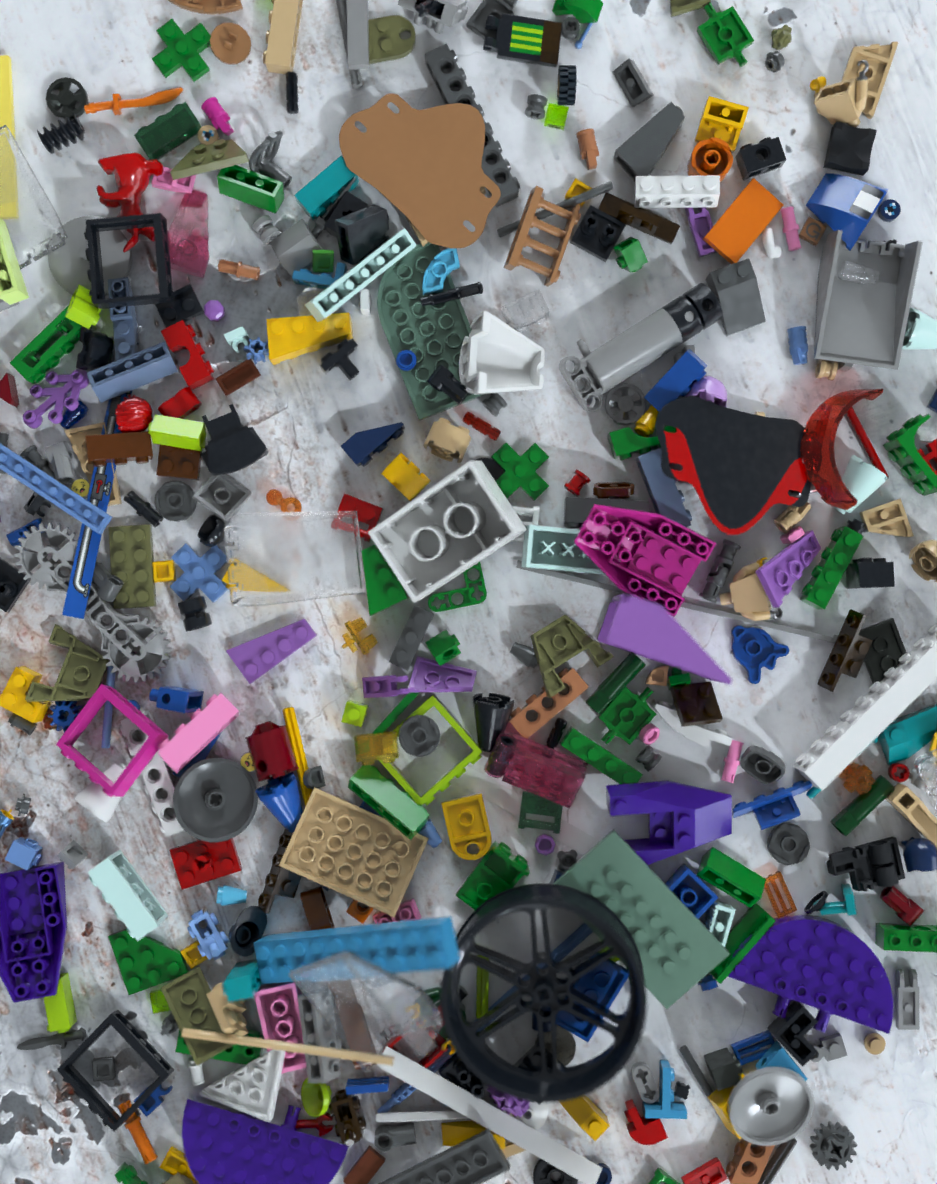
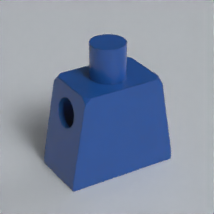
M166 686L160 687L159 690L152 689L149 699L150 701L157 702L156 706L160 709L192 713L198 709L201 710L204 691Z

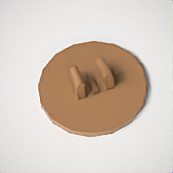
M230 22L216 26L211 33L210 46L216 58L223 63L231 65L245 61L250 53L251 41L245 29L238 24Z

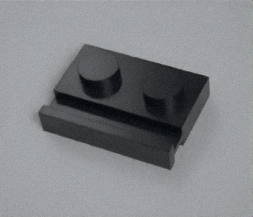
M191 284L173 292L174 302L155 304L166 328L181 320L186 322L204 313Z

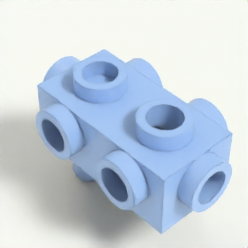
M201 909L192 914V920L189 921L190 926L187 929L193 939L196 937L200 943L197 948L202 957L207 956L208 960L211 958L217 960L225 955V950L228 949L226 943L229 942V939L224 931L219 932L216 926L219 924V921L214 912L210 914L208 910L203 912ZM205 921L207 922V927L201 928L199 923Z

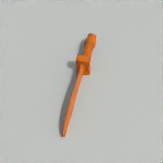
M179 87L160 91L145 98L121 100L120 94H112L113 101L88 103V105H84L86 114L113 109L114 115H121L122 108L145 107L170 102L181 94L183 88Z

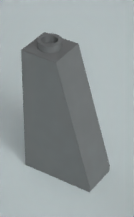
M670 102L616 149L613 158L634 182L636 176H649L684 121L685 116L682 109Z

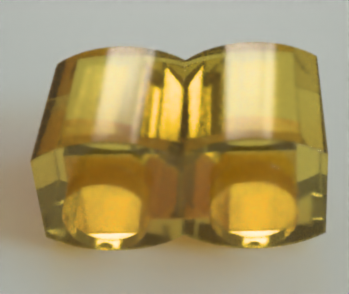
M397 731L354 736L356 762H362V765H372L375 760H383V763H393L400 756Z

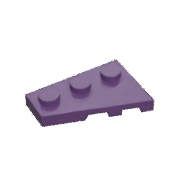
M417 656L408 686L409 693L472 692L477 671L447 663L440 666L435 660Z

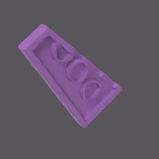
M813 530L805 532L802 537L788 545L755 571L773 608L780 607L783 597L790 593L793 583L800 579L803 575V569L810 565L820 551L821 547Z
M302 619L226 650V652L249 684H251L316 637L317 634L307 620Z

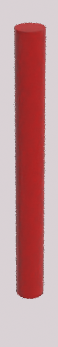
M851 405L848 406L844 411L875 468L886 474L889 478Z

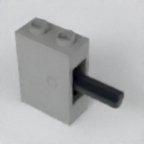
M467 0L398 1L399 6L416 12L415 24L421 25L424 16L427 17L425 25L428 28H433L435 21H437L434 31L438 34L442 33L444 25L452 27L459 23L461 19L464 20L468 11V7H466Z

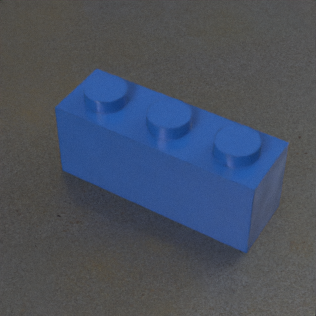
M691 349L687 350L644 398L660 412L662 407L676 400L680 395L684 397L692 389L689 385L694 380L699 382L706 374L704 369L708 365Z

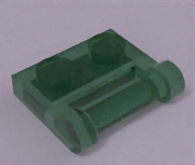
M522 791L518 828L524 829L527 827L549 830L559 834L564 796ZM526 813L554 817V823L526 819Z

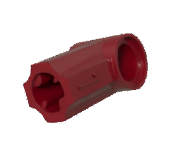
M894 886L885 887L881 892L880 898L892 908L896 912L895 914L910 927L924 912L919 905L904 896Z

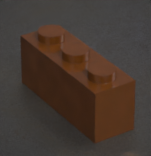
M148 431L85 436L88 464H93V467L106 466V463L113 462L115 465L128 464L127 461H136L137 464H144L153 458L151 435L148 434Z

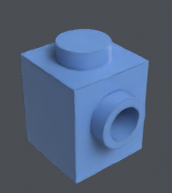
M20 837L13 841L5 860L25 870H29L37 866L41 861L42 855L40 853L43 847L39 846L38 842L33 839Z

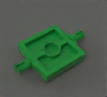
M712 3L707 4L704 10L708 14L709 19L697 28L699 36L717 65L734 57L739 67L744 66L747 60L743 56L742 51L752 45L754 39L733 6L725 11L716 12Z
M625 687L598 716L609 729L601 740L608 745L617 736L630 745L639 735L641 729L649 724L657 715L646 702L654 692L649 687H646L640 695H637Z

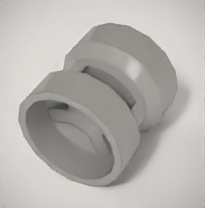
M269 215L258 218L252 225L255 232L261 235L260 239L265 245L270 244L272 240L281 234L278 228L273 226V221Z

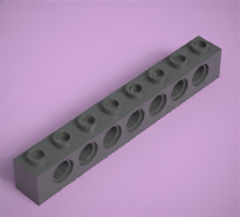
M446 43L424 54L425 64L445 105L454 103L468 104L478 109L483 117L484 111L481 105H477L474 100L475 93L473 88L467 86L465 72L456 63L458 60L454 50H450ZM448 68L451 72L444 73L442 70ZM457 86L460 90L452 91L451 88ZM484 120L485 141L487 145L484 146L481 168L484 174L500 189V199L495 205L497 208L517 198L520 185L517 178H513L510 173L511 166L508 160L503 159L501 155L502 148L498 140L494 141L492 137L493 130L490 123H486ZM488 159H494L496 160V163L490 165L486 161ZM497 177H503L505 181L503 183H498L495 181V179Z

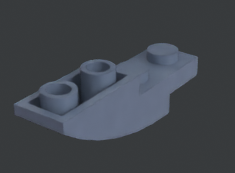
M128 277L108 279L109 298L133 296ZM135 306L110 308V318L113 321L115 360L117 361L138 352L137 318Z

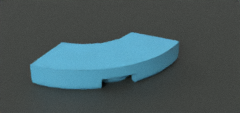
M447 248L438 253L431 261L423 276V295L443 292L446 277L453 270L460 268L457 248Z

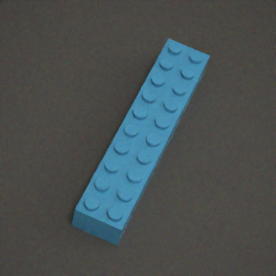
M451 916L271 934L253 943L261 984L450 969L460 960Z

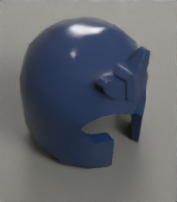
M914 837L901 841L904 847L903 857L907 872L937 870V847L932 841L925 838L915 839Z

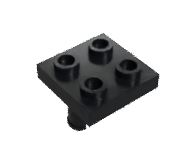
M590 205L570 243L606 262L626 224Z
M353 338L350 341L347 339L343 340L337 346L338 351L333 355L329 352L321 359L322 364L320 368L327 374L335 366L336 368L339 367L351 381L359 374V370L349 359V355L357 349V343Z
M0 558V609L9 613L31 578L24 580L25 573H18L19 569Z
M457 1053L438 1070L444 1079L471 1093L475 1098H480L484 1095L483 1087L487 1083L476 1076Z

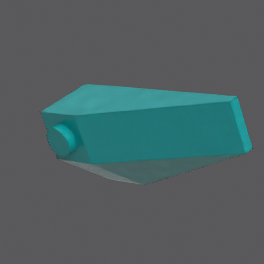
M937 704L896 718L878 735L887 765L910 758L932 741L933 735L937 732Z

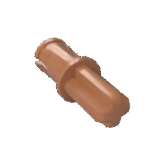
M223 259L218 263V271L236 275L237 278L241 276L255 280L259 279L260 267L245 265L241 261L236 263Z

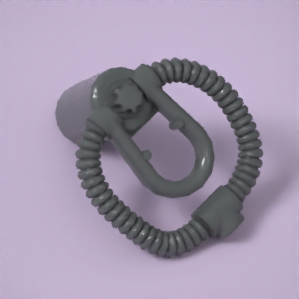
M282 131L269 132L265 140L253 151L249 159V167L253 172H259L264 176L283 182V189L285 190L289 186L292 176L272 162L279 149L283 133Z

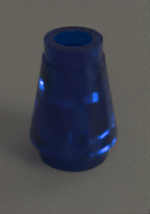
M78 400L79 405L73 411L66 408L63 419L59 423L62 427L70 429L87 416L89 408L82 401Z

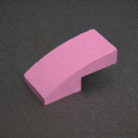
M163 166V174L153 176L152 187L173 192L192 193L197 175L173 180L170 174L172 169Z

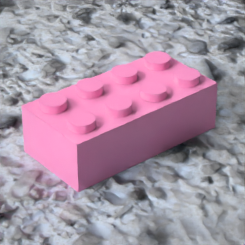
M222 693L218 696L214 694L206 702L207 707L202 711L198 709L190 717L191 721L187 725L183 723L175 730V736L171 740L167 738L158 746V755L176 773L180 772L239 716V711Z
M300 981L261 984L254 997L264 1039L303 1044L297 995L302 994ZM285 1052L282 1073L306 1068L304 1053Z

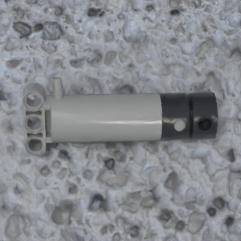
M700 283L593 352H590L587 345L580 339L577 341V345L584 357L580 360L574 356L563 358L559 363L560 372L581 407L586 411H596L602 405V394L722 319V308L712 290L704 283ZM568 360L574 363V370L572 372L567 371L565 367ZM579 378L583 379L585 382V386L582 390L578 389L576 386V382ZM589 396L595 398V405L593 407L587 405Z

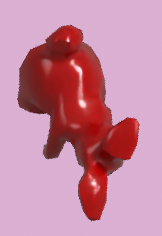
M127 153L99 159L98 163L107 175L115 174L117 192L106 193L102 186L98 185L96 187L101 204L109 208L121 206L117 217L143 215L140 210L141 195L146 190L151 175L160 176L163 174L164 168L161 162L156 159L146 160L138 153ZM154 227L125 229L132 235V238L125 245L123 252H127L139 241V234L147 237L152 242L155 241Z

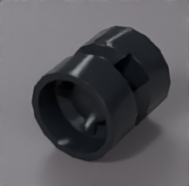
M204 596L178 603L180 614L185 616L183 624L186 632L212 624L209 613L205 612L207 605Z

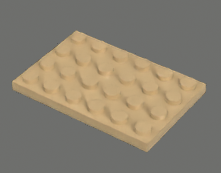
M314 787L279 866L395 917L429 838L417 833L410 840L385 818Z

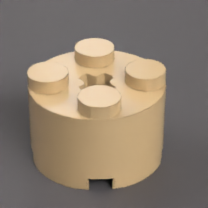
M439 418L438 421L433 422L423 446L426 450L429 446L432 449L431 453L437 457L451 462L455 458L458 459L457 463H460L471 441L469 436L470 430L463 426H453L447 419Z

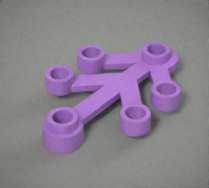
M76 369L71 374L58 375L54 371L48 372L45 377L48 383L51 385L58 383L66 384L58 388H42L38 384L33 385L30 388L32 396L37 399L47 396L51 397L37 409L26 411L23 414L24 423L32 429L38 428L43 421L41 415L53 405H55V408L49 412L48 419L54 424L62 421L64 406L70 411L77 409L80 390L87 387L90 382L87 371ZM71 391V395L66 398L67 394Z

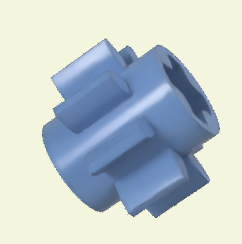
M260 337L253 341L249 339V346H244V351L249 352L246 355L247 360L252 359L255 364L258 361L265 363V355H269V349H266L268 342L263 343ZM256 348H259V349H260V350L258 351V353H255V352H254V351H256Z

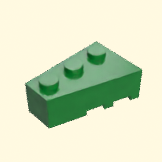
M376 544L362 550L369 615L373 616L408 599L401 582Z

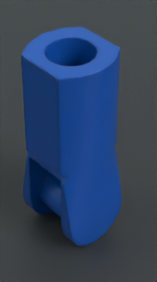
M35 519L7 534L6 536L12 546L20 544L21 542L18 539L20 537L26 538L23 532L26 530L31 532L30 528L32 526H36L39 530V524L42 522V519Z

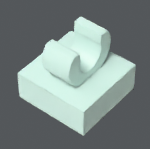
M243 326L224 334L228 344L237 353L239 352V343L249 346L247 341L249 336Z

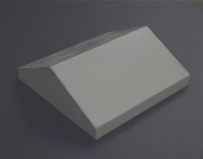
M304 219L298 221L270 242L277 259L291 277L294 270L300 271V269H305L312 264L313 250H322Z
M221 474L218 476L212 475L193 495V498L224 522H227L239 512L252 493L227 474Z

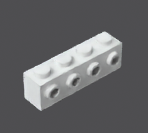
M720 175L636 176L634 208L717 207Z

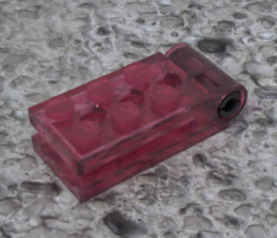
M510 732V734L501 733L498 735L484 770L491 777L500 778L503 776L502 781L570 808L585 779L588 763Z

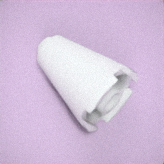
M123 763L119 765L113 764L103 774L115 783L127 766ZM91 782L74 799L84 808L89 809L95 816L108 822L121 797H110L102 791L103 787L101 785Z

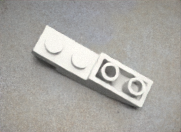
M661 700L659 704L653 702L652 707L671 728L684 737L705 747H708L710 740L728 746L731 745L733 738L727 736L728 732L717 728L715 732L708 730V725L706 724L681 727L677 710L671 708L672 704Z

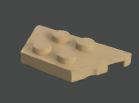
M895 41L889 45L882 46L880 44H873L869 47L857 46L851 50L841 82L859 77V72L865 69V64L862 63L858 66V62L861 60L868 62L869 69L865 73L868 80L866 106L862 111L868 119H872L899 42Z

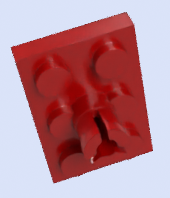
M233 838L222 842L197 840L169 850L182 890L242 870Z

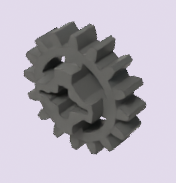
M828 1121V1126L826 1127L821 1123L820 1131L814 1129L816 1136H810L813 1144L809 1146L813 1151V1157L815 1160L817 1159L821 1166L825 1164L828 1170L833 1166L838 1171L839 1165L846 1168L845 1162L852 1163L853 1160L850 1156L857 1154L853 1149L857 1147L852 1132H849L850 1130L847 1126L842 1127L839 1122H836L834 1126L831 1121ZM831 1141L834 1143L836 1150L833 1149Z

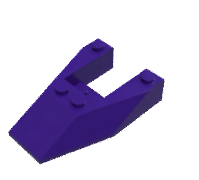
M672 781L606 785V804L610 816L648 813L649 838L625 840L647 865L732 834V796L730 794Z

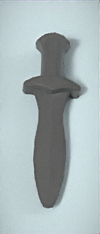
M81 1027L78 1031L33 1038L20 1043L17 1049L35 1050L49 1045H61V1049H64L68 1041L77 1039L83 1041L86 1038V1030Z

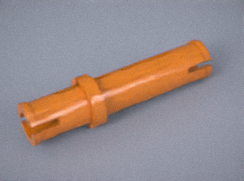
M130 1099L117 1106L121 1115L132 1105ZM134 1112L125 1121L124 1126L126 1129H129L146 1165L158 1156L140 1123V1116H137L136 1112Z

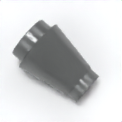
M517 642L514 643L510 653L528 668L530 666L535 668L538 662L534 648Z

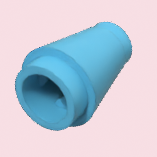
M223 885V887L218 886L216 904L225 906L246 903L247 890Z

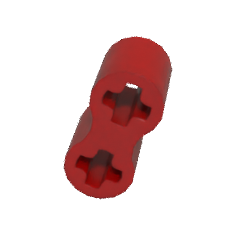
M185 387L171 399L162 403L158 407V411L163 416L184 419L196 411L202 403L190 387Z

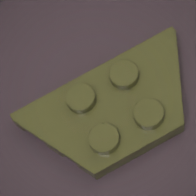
M220 139L213 144H199L195 146L170 171L172 179L176 180L247 163L249 159L247 153L232 139Z

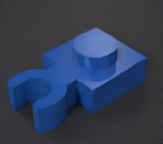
M161 1084L139 1107L146 1117L164 1101L161 1095H167L173 1089V1086L171 1085L169 1088L163 1089ZM147 1087L133 1102H135L149 1087Z

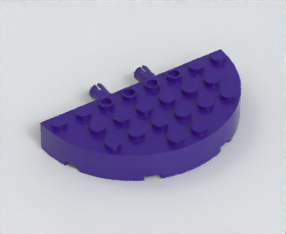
M812 915L774 918L776 920L774 924L728 975L730 978L777 994L778 998L772 1013L776 1016L781 1015V1018L786 1017L790 1000H795L818 1009L816 1016L818 1022L813 1026L818 1031L821 1029V1032L826 1033L830 1016L834 1014L890 1034L893 1020V996L884 967L874 952L860 938L845 927L829 919ZM749 935L744 943L748 942L752 935ZM743 942L739 945L741 949L744 948ZM737 949V950L734 952L732 958H734V957L736 956V954L738 953L739 949Z
M187 1099L182 1121L183 1148L189 1168L198 1184H329L340 1169L349 1146L296 1131L297 1128L295 1126L302 1108L296 1107L292 1116L294 1109L292 1105H288L285 1121L281 1126L256 1119L257 1117L244 1112L237 1114Z

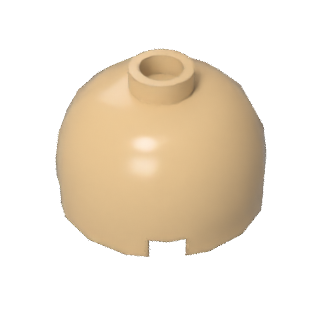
M926 540L910 550L909 559L912 558L914 564L911 566L921 578L926 581L932 579L935 580L934 582H937V540Z

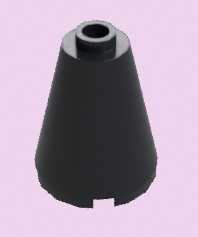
M479 693L473 696L478 746L482 748V751L492 753L498 748L514 707V700L510 701V697L502 694L489 693V697H482L483 693Z

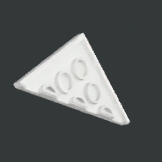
M272 1049L203 1088L198 1095L271 1122L274 1117L286 1051Z

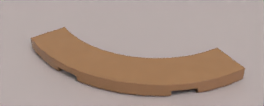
M168 0L180 8L201 14H224L243 9L240 0Z

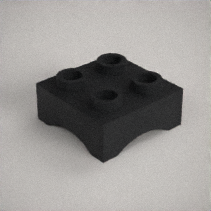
M836 121L831 128L824 168L864 176L869 170L870 156L877 130L856 128Z

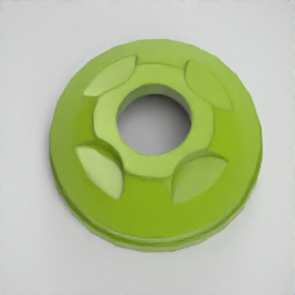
M308 1078L304 1080L301 1087V1101L309 1116L313 1118L319 1117L327 1111L332 1094L329 1085L326 1083H308Z

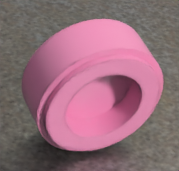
M652 723L647 724L641 729L639 739L644 744L650 745L658 739L660 730Z

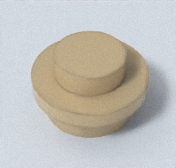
M870 1033L865 1037L864 1047L869 1053L877 1055L885 1049L886 1043L880 1034Z

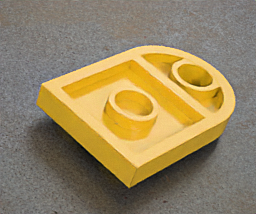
M482 793L441 802L450 844L455 854L465 860H476L483 857L491 845V832ZM469 844H477L479 851L476 854H470L467 851Z

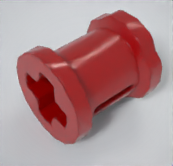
M576 469L575 475L564 487L578 497L584 485L591 480L584 473Z

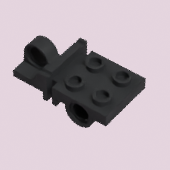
M896 837L855 846V848H842L840 852L829 854L830 860L826 862L828 873L834 876L849 872L852 889L865 892L868 891L867 888L873 890L876 886L890 887L899 883L898 880L905 879Z

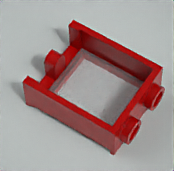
M419 1014L383 1045L382 1052L388 1046L421 1066L428 1068L448 1050V1044L446 1049L442 1050V1045L447 1040Z

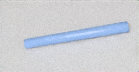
M111 665L107 666L106 685L114 688L116 672L111 673L113 669ZM108 700L104 705L101 748H110L113 705Z

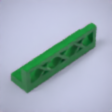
M757 903L750 907L729 931L725 948L729 951L730 955L709 972L720 984L776 921ZM749 935H752V937L749 939V941L746 942V943H744L745 939H746ZM742 942L744 943V944H743V945H744V948H743V949H741V947H739ZM737 949H739V951H738V953L736 954V956H735L734 958H732L734 952H735Z

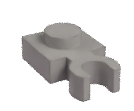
M840 1033L820 1038L821 1045L812 1044L818 1051L811 1058L812 1062H819L823 1056H825L827 1061L847 1056Z

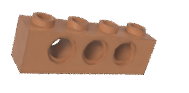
M566 667L558 673L561 681L566 683L569 689L566 694L557 693L552 696L553 704L550 707L542 706V699L547 696L543 686L541 688L543 691L538 696L533 694L525 701L527 703L526 706L522 709L517 707L512 711L509 722L524 740H527L589 688L574 668L568 669ZM529 710L537 712V717L533 721L526 719V713Z
M742 1138L736 1144L734 1149L735 1155L726 1167V1175L730 1184H758L775 1145L750 1147L752 1143ZM750 1161L748 1166H742L744 1162Z

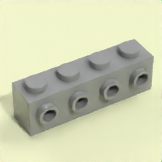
M330 989L312 990L297 995L303 1044L338 1049ZM305 1054L308 1083H326L341 1076L339 1058Z

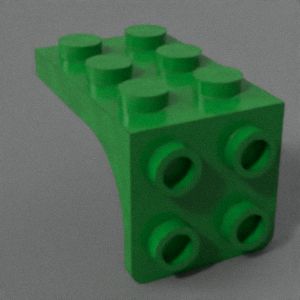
M919 414L914 418H910L903 424L901 429L887 436L888 441L883 444L888 451L889 458L893 462H897L901 467V473L912 481L916 492L923 496L937 492V475L918 453L914 441L918 428L931 417L929 414L924 416Z
M495 841L457 891L456 896L476 910L493 896L513 888L524 875L528 877L530 874L528 861L519 854L517 856L512 854L511 848L505 843L501 842L499 844Z

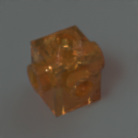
M856 763L849 764L843 770V773L838 776L844 782L842 785L850 793L855 792L859 795L867 793L872 788V783L876 781L871 776L873 774L872 771L864 764L862 766Z

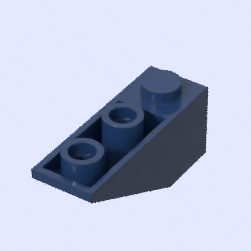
M400 422L357 432L343 443L341 448L358 467L361 465L364 467L372 461V455L376 452L381 453L388 447L387 443L392 438L396 440L404 433V424Z

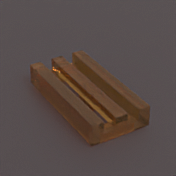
M777 871L773 875H768L765 878L764 889L777 918L779 919L797 911L781 872ZM777 878L791 907L787 909L775 882ZM768 882H771V885L775 891L778 901L782 907V912H780L777 906V903L773 897Z

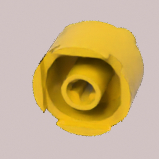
M400 452L381 474L411 501L431 480L423 473L419 475L420 469L413 462L407 464L410 460Z

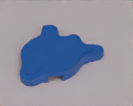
M738 625L733 627L731 631L733 637V656L746 669L748 681L752 684L760 682L762 667L773 670L777 658L789 654L788 646L776 643L765 630L760 628H745Z

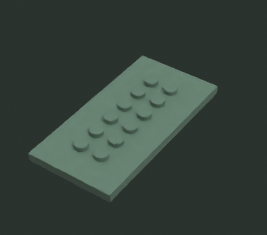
M614 829L553 883L589 894L602 902L620 918L638 948L643 965L645 987L666 1009L672 1006L730 955L729 951ZM578 915L601 940L604 939V935L596 926ZM617 956L627 967L626 962L620 956Z

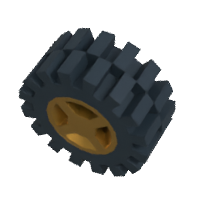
M559 65L557 82L558 105H575L576 65Z

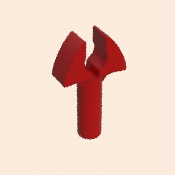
M325 1112V1114L316 1119L297 1120L295 1128H316L319 1130V1136H323L329 1133L334 1125L326 1126L322 1122L333 1121L334 1117Z

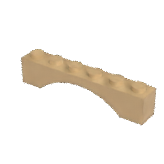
M897 783L894 786L895 790L885 799L925 839L932 841L937 847V819L907 786Z

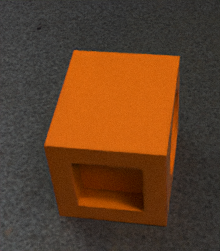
M353 899L346 912L363 924L374 908L370 906L362 908L358 901Z

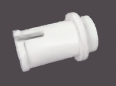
M190 1057L186 1065L190 1069L192 1085H201L205 1082L202 1064L196 1066L193 1058Z

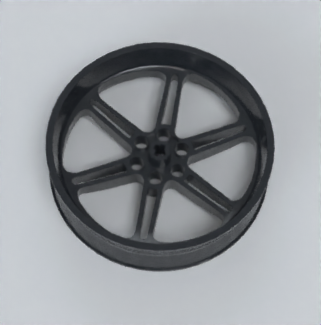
M543 883L522 885L503 891L488 899L468 917L456 936L460 960L450 969H444L440 991L442 1018L451 1044L466 1066L481 1080L498 1091L512 1097L534 1102H560L579 1098L601 1088L612 1080L624 1068L637 1049L642 1037L647 1013V995L641 957L633 937L620 918L602 902L587 893L563 885ZM551 907L572 911L596 926L604 935V939L562 962H556L551 956L546 911ZM535 910L541 911L545 952H538ZM520 911L527 912L530 915L533 961L528 964L480 946L474 941V937L483 928L505 915ZM608 946H612L610 949H608V950L602 952L601 954L595 956L594 958H592V959H590L589 961L585 962L584 964H582V965L579 966L578 968H576V969H574V970L572 969L573 966H575L576 964L580 963L581 961L587 959L588 957L594 955L595 953L599 952L600 950H602V949H604V948H606V947H608ZM471 952L476 953V954H479V955H481V956H483V957H485V958H488V959H490V960H492V961H494V962H497V963H499V964H501V965H503V966H506V967H508V968L514 970L515 972H512V971H510V970H508V969H505V968H503V967H501V966H499V965H497V964H495V963H493V962H491V961H488V960H486V959H484V958H481V957H479V956H476V955L472 954ZM614 956H620L626 962L630 977L628 1005L625 1012L621 1015L615 1014L571 986V983ZM469 963L510 982L518 988L517 991L475 1022H469L464 1018L460 1003L461 972L463 967ZM539 963H545L548 967L546 969H540L537 965ZM560 972L565 973L567 977L560 979L557 977V974ZM526 974L530 977V979L526 981L522 980L520 978V975ZM547 989V992L541 993L540 990ZM560 994H566L569 996V998L566 1000H562L558 996ZM528 995L532 1000L524 1001L521 997ZM576 1001L580 1003L581 1005L589 1008L590 1010L596 1012L597 1014L603 1016L604 1018L610 1020L618 1026H614L613 1024L607 1022L606 1020L586 1010L585 1008L575 1004L574 1002ZM516 1004L517 1007H515L514 1009L510 1010L509 1012L498 1018L496 1021H494L492 1024L487 1026L482 1031H477L479 1028H481L483 1025L491 1021L500 1013L508 1009L510 1006ZM548 1005L551 1010L544 1011L540 1007ZM560 1010L567 1011L609 1032L614 1037L613 1044L603 1053L585 1063L570 1067L560 1065L557 1059L556 1013ZM526 1012L535 1013L538 1022L542 1062L540 1070H527L510 1064L490 1049L485 1042V1038ZM543 1022H551L552 1068L547 1066Z

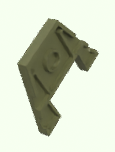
M563 615L530 636L548 699L566 688L554 670L558 666L586 650L597 668L614 657L612 653L605 651L599 642L592 640L586 635L585 631L567 615Z
M55 624L49 638V643L69 649L55 686L50 687L32 681L25 699L28 702L90 700L103 681L107 670L106 664L109 660L103 659V655Z

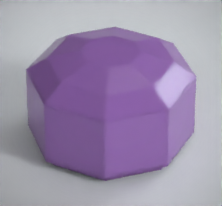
M210 300L204 305V314L211 321H220L225 316V308L218 300Z
M542 834L536 838L535 847L539 854L547 856L554 851L556 844L552 836Z

